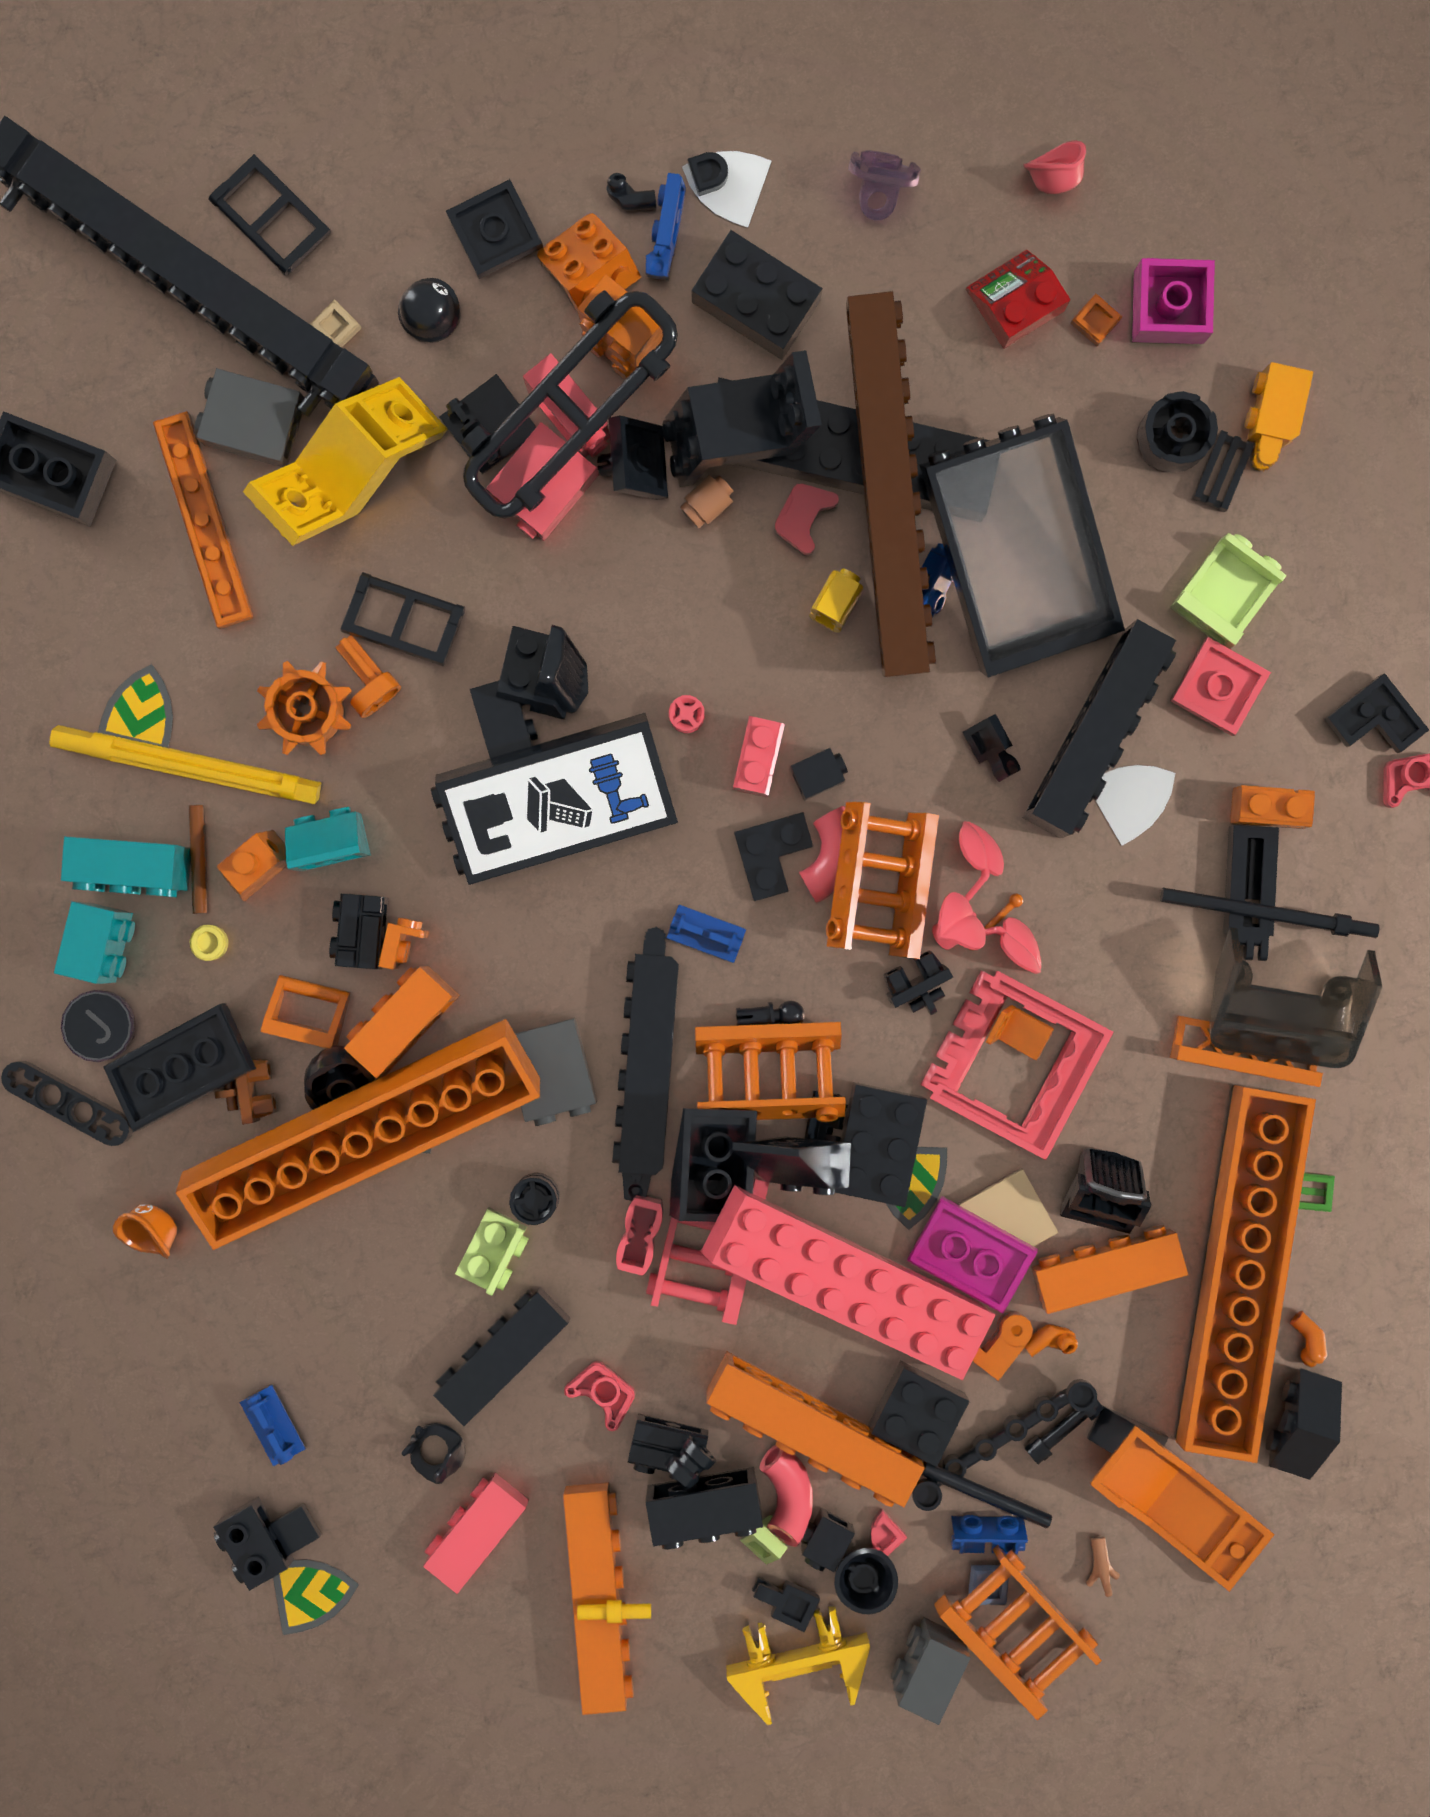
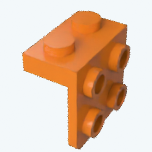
M593 213L587 214L537 252L540 262L565 289L577 313V308L605 274L624 289H627L642 278L627 248Z

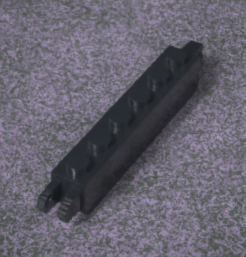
M657 926L645 932L646 935L644 937L646 939L643 944V954H635V961H628L626 982L633 983L632 997H625L624 1018L630 1019L629 1033H622L621 1055H627V1068L619 1070L618 1091H625L624 1106L617 1105L615 1127H622L621 1142L614 1141L612 1163L619 1164L618 1173H622L624 1199L630 1201L636 1195L647 1197L651 1176L661 1171L664 1165L679 964L673 957L665 956L666 934L664 930L657 928Z

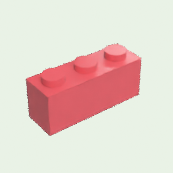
M496 1472L489 1481L483 1477L470 1493L474 1500L466 1509L460 1506L447 1522L451 1526L450 1530L443 1538L437 1534L424 1551L428 1557L423 1567L456 1594L460 1592L524 1512L529 1501L527 1497Z

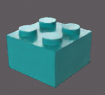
M71 901L54 974L95 984L116 983L117 977H122L126 967V957L123 956L125 944L131 941L135 930V922L131 921L133 913L94 903Z

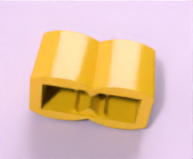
M842 568L840 572L833 570L810 609L809 617L833 632L840 633L864 589L859 583L861 578L845 568Z

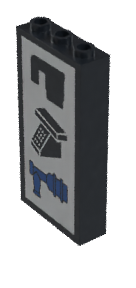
M646 713L436 774V786L431 788L436 808L443 807L447 819L442 821L445 837L448 842L454 841L458 854L453 855L456 870L459 876L465 874L468 885L678 823Z

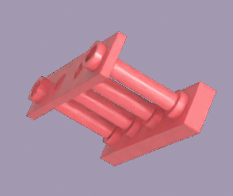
M754 1176L753 1194L766 1199L769 1183L761 1177ZM671 1217L658 1274L650 1273L646 1294L653 1295L651 1306L658 1307L661 1294L716 1306L717 1311L723 1312L722 1322L736 1325L747 1279L712 1264L701 1253V1250L673 1244L677 1223L712 1230L715 1222L678 1221ZM669 1258L725 1271V1275L731 1276L728 1290L721 1289V1292L665 1280Z

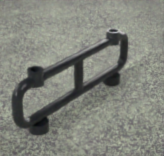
M606 290L598 294L584 310V313L595 324L493 434L483 424H480L464 438L461 445L471 455L464 467L463 479L465 487L470 495L492 516L503 519L510 518L521 512L525 507L530 512L538 507L546 498L541 490L649 376L654 381H657L670 368L671 365L666 361V358L671 354L677 343L678 333L676 324L663 307L650 295L644 292L633 291L625 293L615 301ZM641 307L661 328L663 333L662 341L641 360L639 366L588 417L558 385L630 308ZM549 397L577 426L578 430L535 476L517 491L515 497L510 502L501 504L480 484L478 472L537 407Z

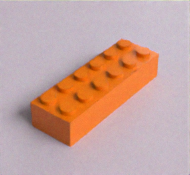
M726 1351L707 1388L706 1403L711 1406L710 1411L716 1416L728 1421L733 1417L743 1422L742 1428L750 1434L762 1438L763 1434L777 1440L775 1445L788 1454L795 1455L796 1451L809 1457L808 1463L823 1472H828L829 1468L842 1475L840 1479L844 1483L858 1490L862 1486L875 1492L873 1495L875 1499L889 1507H893L894 1503L905 1507L925 1469L920 1458L872 1435L869 1426L728 1351Z

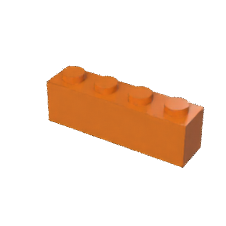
M1159 1225L1143 1230L1144 1236L1130 1239L1129 1235L1117 1236L1109 1239V1245L1095 1249L1093 1244L1085 1245L1074 1249V1255L1060 1258L1059 1254H1053L1038 1259L1039 1265L1031 1266L1042 1309L1047 1314L1187 1276L1188 1272L1177 1233L1170 1228L1165 1229L1164 1225Z

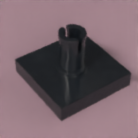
M621 415L610 417L611 453L598 456L597 463H608L597 466L599 473L603 477L613 475V488L616 492L655 500L667 498L668 487L662 426Z

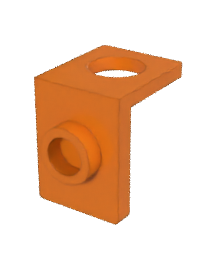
M1010 1005L999 1015L986 1043L991 1045L999 1039L1030 1058L1037 1060L1054 1028L1019 1008Z

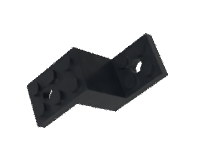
M807 351L792 352L773 375L687 387L662 423L664 439L666 442H670L673 453L670 456L671 473L673 477L678 478L679 487L694 485L709 467L794 454L811 437L822 423Z

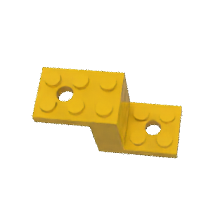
M398 377L335 403L294 463L250 481L243 490V493L276 527L280 534L294 546L358 515L399 458L440 440L448 429L411 388Z

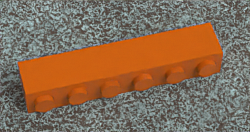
M609 1482L566 1486L563 1497L582 1715L626 1711L628 1698H634L632 1675H625L624 1662L630 1661L629 1638L622 1639L621 1625H627V1619H622V1623H607V1620H577V1605L607 1604V1600H619L618 1589L624 1588L623 1566H616L615 1552H621L620 1530H613L612 1516L618 1515L616 1493H610Z

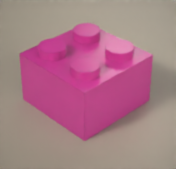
M1142 258L1134 270L1132 342L1204 344L1213 333L1215 260Z

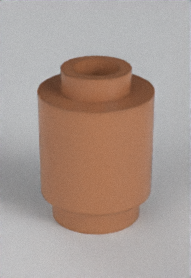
M708 475L684 498L686 502L680 508L700 528L705 523L709 525L733 503L730 495L734 491L720 475L715 480Z

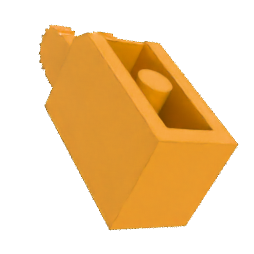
M1271 362L1262 372L1257 373L1252 390L1254 394H1257L1255 407L1249 408L1245 420V428L1249 429L1247 441L1255 443L1252 451L1253 457L1251 458L1252 467L1255 470L1263 472L1268 470L1278 461L1281 448L1290 444L1300 435L1314 371Z

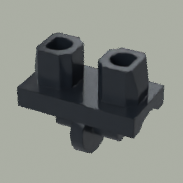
M929 950L921 954L920 959H914L921 973L915 979L909 981L901 966L884 974L889 990L886 995L895 1008L920 996V998L908 1003L913 1013L924 1007L930 1015L937 1012L933 1002L945 997L941 987L929 993L927 991L954 977L949 968L941 964L934 953Z

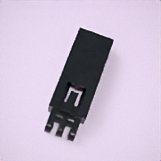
M1229 826L1225 898L1240 901L1253 899L1259 900V904L1275 906L1279 841L1278 827ZM1224 913L1223 934H1230L1229 959L1238 960L1240 945H1244V960H1253L1254 946H1258V961H1267L1269 936H1274V921L1258 918V924H1252V917Z

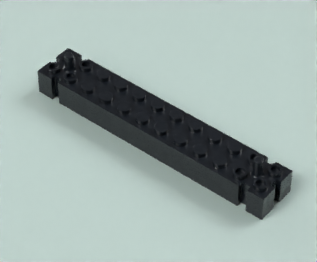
M7 116L2 118L0 121V182L8 188L0 200L2 208L11 212L23 194L28 197L27 200L44 213H47L49 210L58 218L57 221L75 234L79 231L88 238L87 241L104 254L107 251L117 258L116 261L133 274L138 271L147 278L146 282L162 294L166 292L177 299L176 302L193 315L197 311L214 330L222 335L228 331L227 333L236 339L235 343L246 352L254 355L258 351V354L266 360L265 363L282 376L287 371L288 375L295 380V384L307 393L298 406V410L308 417L321 399L325 400L324 404L332 409L335 403L374 388L379 384V381L372 374L373 371L366 362L334 343L328 336L42 140L40 141L32 136L27 130Z

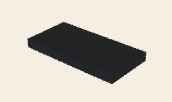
M226 1003L209 1009L103 1066L133 1132L155 1123L256 1069Z

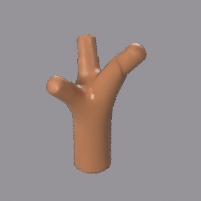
M1105 1537L1091 1538L1094 1565L1086 1585L1091 1587L1100 1578L1105 1596L1111 1597L1113 1594L1110 1576L1117 1580L1120 1574L1113 1569L1109 1562Z

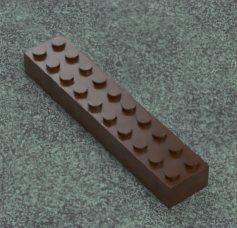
M893 291L848 296L846 315L882 675L884 677L928 673L930 672L929 664H936L934 641H927L926 627H932L930 604H923L922 590L929 589L927 567H920L919 553L925 552L923 529L916 530L915 516L921 514L919 491L913 492L911 480L918 476L916 454H909L908 442L914 438L912 415L905 416L904 404H908V400H910L909 378H902L901 366H905V362H907L905 339L898 340L897 329H900L901 324H903L901 300L894 301Z

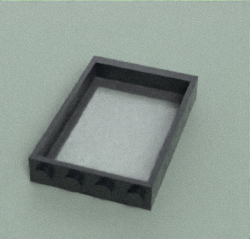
M1054 413L1035 418L1033 426L1020 430L1019 425L1000 430L998 432L999 438L985 442L984 437L965 442L963 444L964 450L950 454L949 450L935 452L928 456L929 462L920 464L980 672L988 678L1125 631L1067 419L1055 418Z

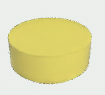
M202 925L192 933L190 948L192 953L201 960H217L227 951L228 937L224 930L218 926Z

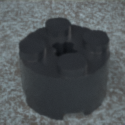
M1185 391L1169 393L1155 402L1140 422L1137 439L1142 458L1149 466L1169 473L1186 471L1196 465L1214 445L1218 432L1216 414L1214 411L1211 412L1207 404L1200 400V396ZM1173 427L1178 428V433H1183L1181 438L1175 437V434L1171 432Z

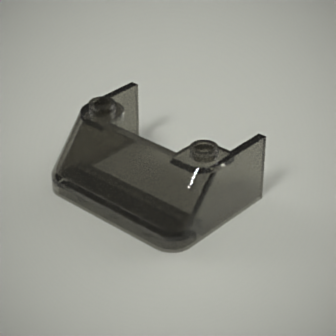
M1230 927L1215 972L1209 1026L1211 1042L1215 1047L1224 1051L1328 1068L1348 1066L1356 1057L1383 987L1375 951L1367 950L1357 978L1347 976L1334 977L1324 984L1320 996L1251 985L1253 979L1252 968L1249 963L1242 960L1238 929Z

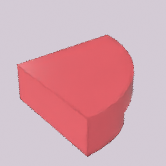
M881 1508L872 1522L870 1538L873 1548L889 1556L907 1539V1535Z

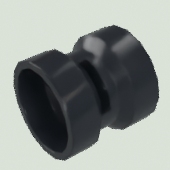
M689 1436L682 1443L680 1455H671L664 1465L681 1484L692 1489L699 1481L698 1472L701 1473L703 1470H709L716 1463V1459L702 1443Z

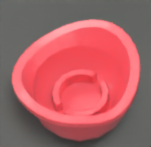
M1068 141L1023 165L1030 172L1038 190L1047 194L1065 193L1077 187L1083 179L1086 146L1081 141Z

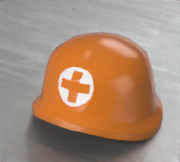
M142 1204L133 1208L129 1213L120 1215L113 1225V1233L122 1243L134 1250L159 1254L168 1259L171 1246L176 1237L177 1225L174 1219L163 1209L150 1204Z

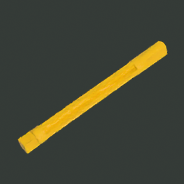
M60 725L53 728L50 734V747L86 754L94 758L292 801L297 800L316 804L320 797L322 782L300 778V776Z

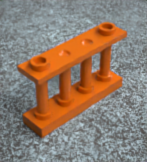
M846 802L845 810L841 816L842 835L831 917L826 926L827 947L851 949L852 939L889 944V955L920 959L939 815L908 813L907 821L905 822L870 816L871 803ZM867 830L904 836L902 857L864 852ZM862 866L899 872L897 893L859 888ZM857 903L894 908L892 929L854 924Z
M841 1022L695 1027L696 1055L703 1054L707 1057L709 1102H697L698 1109L757 1111V1120L816 1118L821 1122H830L837 1120L838 1117H845L846 1098L833 1097L831 1052L841 1048ZM812 1050L816 1053L819 1098H797L794 1054L798 1051ZM761 1052H776L780 1054L782 1099L760 1100L758 1055ZM726 1053H740L744 1057L745 1100L723 1101L722 1056Z
M997 1545L992 1550L1001 1565L961 1602L957 1600L952 1603L944 1594L934 1603L939 1617L1038 1721L1048 1711L1042 1700V1697L1045 1695L1044 1690L1084 1653L1097 1666L1102 1661L1095 1650L1099 1644L1084 1627L1078 1631L1023 1572L1026 1568L1025 1564L1012 1550L1006 1554ZM1010 1576H1013L1025 1591L986 1627L981 1626L977 1629L969 1621L972 1618L971 1613ZM1037 1601L1050 1616L1010 1653L1006 1651L1001 1655L994 1647L997 1643L995 1639ZM1061 1627L1074 1642L1034 1679L1029 1677L1025 1680L1018 1673L1021 1669L1019 1665Z

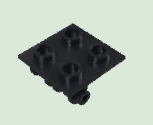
M495 374L461 401L458 398L451 400L446 405L448 410L440 415L439 418L470 458L469 452L461 445L464 438L480 424H483L493 434L520 404L499 376ZM529 417L480 468L479 471L482 475L519 448L535 430L536 425Z

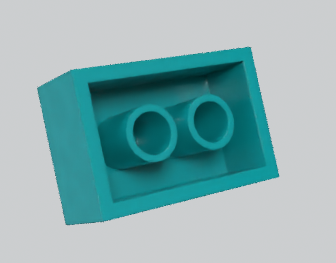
M64 837L61 881L73 882L72 889L105 892V885H109V892L141 895V888H146V895L177 897V890L188 891L190 848L170 844Z

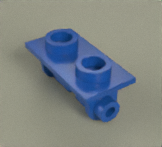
M938 543L936 548H931L922 567H927V573L930 576L928 580L929 589L922 590L923 604H930L932 618L935 613H939L943 608L946 592L951 583L954 582L945 550L941 543Z
M678 905L666 938L734 963L746 929Z
M273 1385L239 1402L273 1466L288 1462L294 1455L306 1449Z
M1007 1515L1001 1517L951 1516L953 1528L951 1547L952 1550H959V1554L984 1553L985 1542H991L992 1553H994L992 1549L997 1545L1006 1554L1010 1550L1018 1555V1551H1025V1543H1028L1023 1518Z

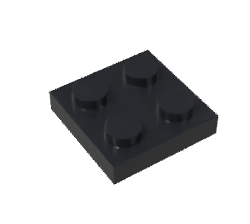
M510 179L446 210L447 216L479 279L543 248V244Z

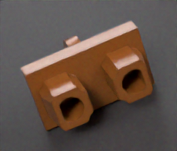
M253 1060L256 1069L236 1079L237 1088H235V1083L232 1081L224 1086V1090L214 1091L215 1099L226 1098L228 1111L238 1110V1096L242 1125L260 1121V1118L277 1112L274 1093L257 1096L255 1088L256 1081L272 1079L270 1060Z

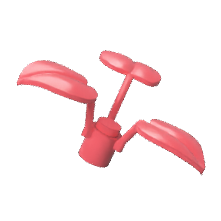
M964 821L959 832L960 848L966 860L975 869L981 871V877L965 897L957 892H952L944 898L938 923L932 928L933 936L936 942L946 950L953 948L957 944L971 950H979L985 945L986 936L997 934L1001 936L1000 945L1002 950L1015 964L1034 974H1039L1041 972L1039 947L1033 933L1023 922L1009 917L1003 921V928L996 926L984 929L983 924L977 918V914L972 910L969 901L988 880L990 874L999 876L1003 873L1004 861L1001 850L995 840L981 827Z

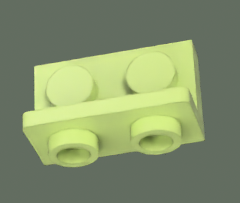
M488 1208L455 1274L486 1289V1293L491 1296L496 1288L503 1291L513 1272L507 1268L512 1256L520 1258L529 1238L523 1236L527 1226Z

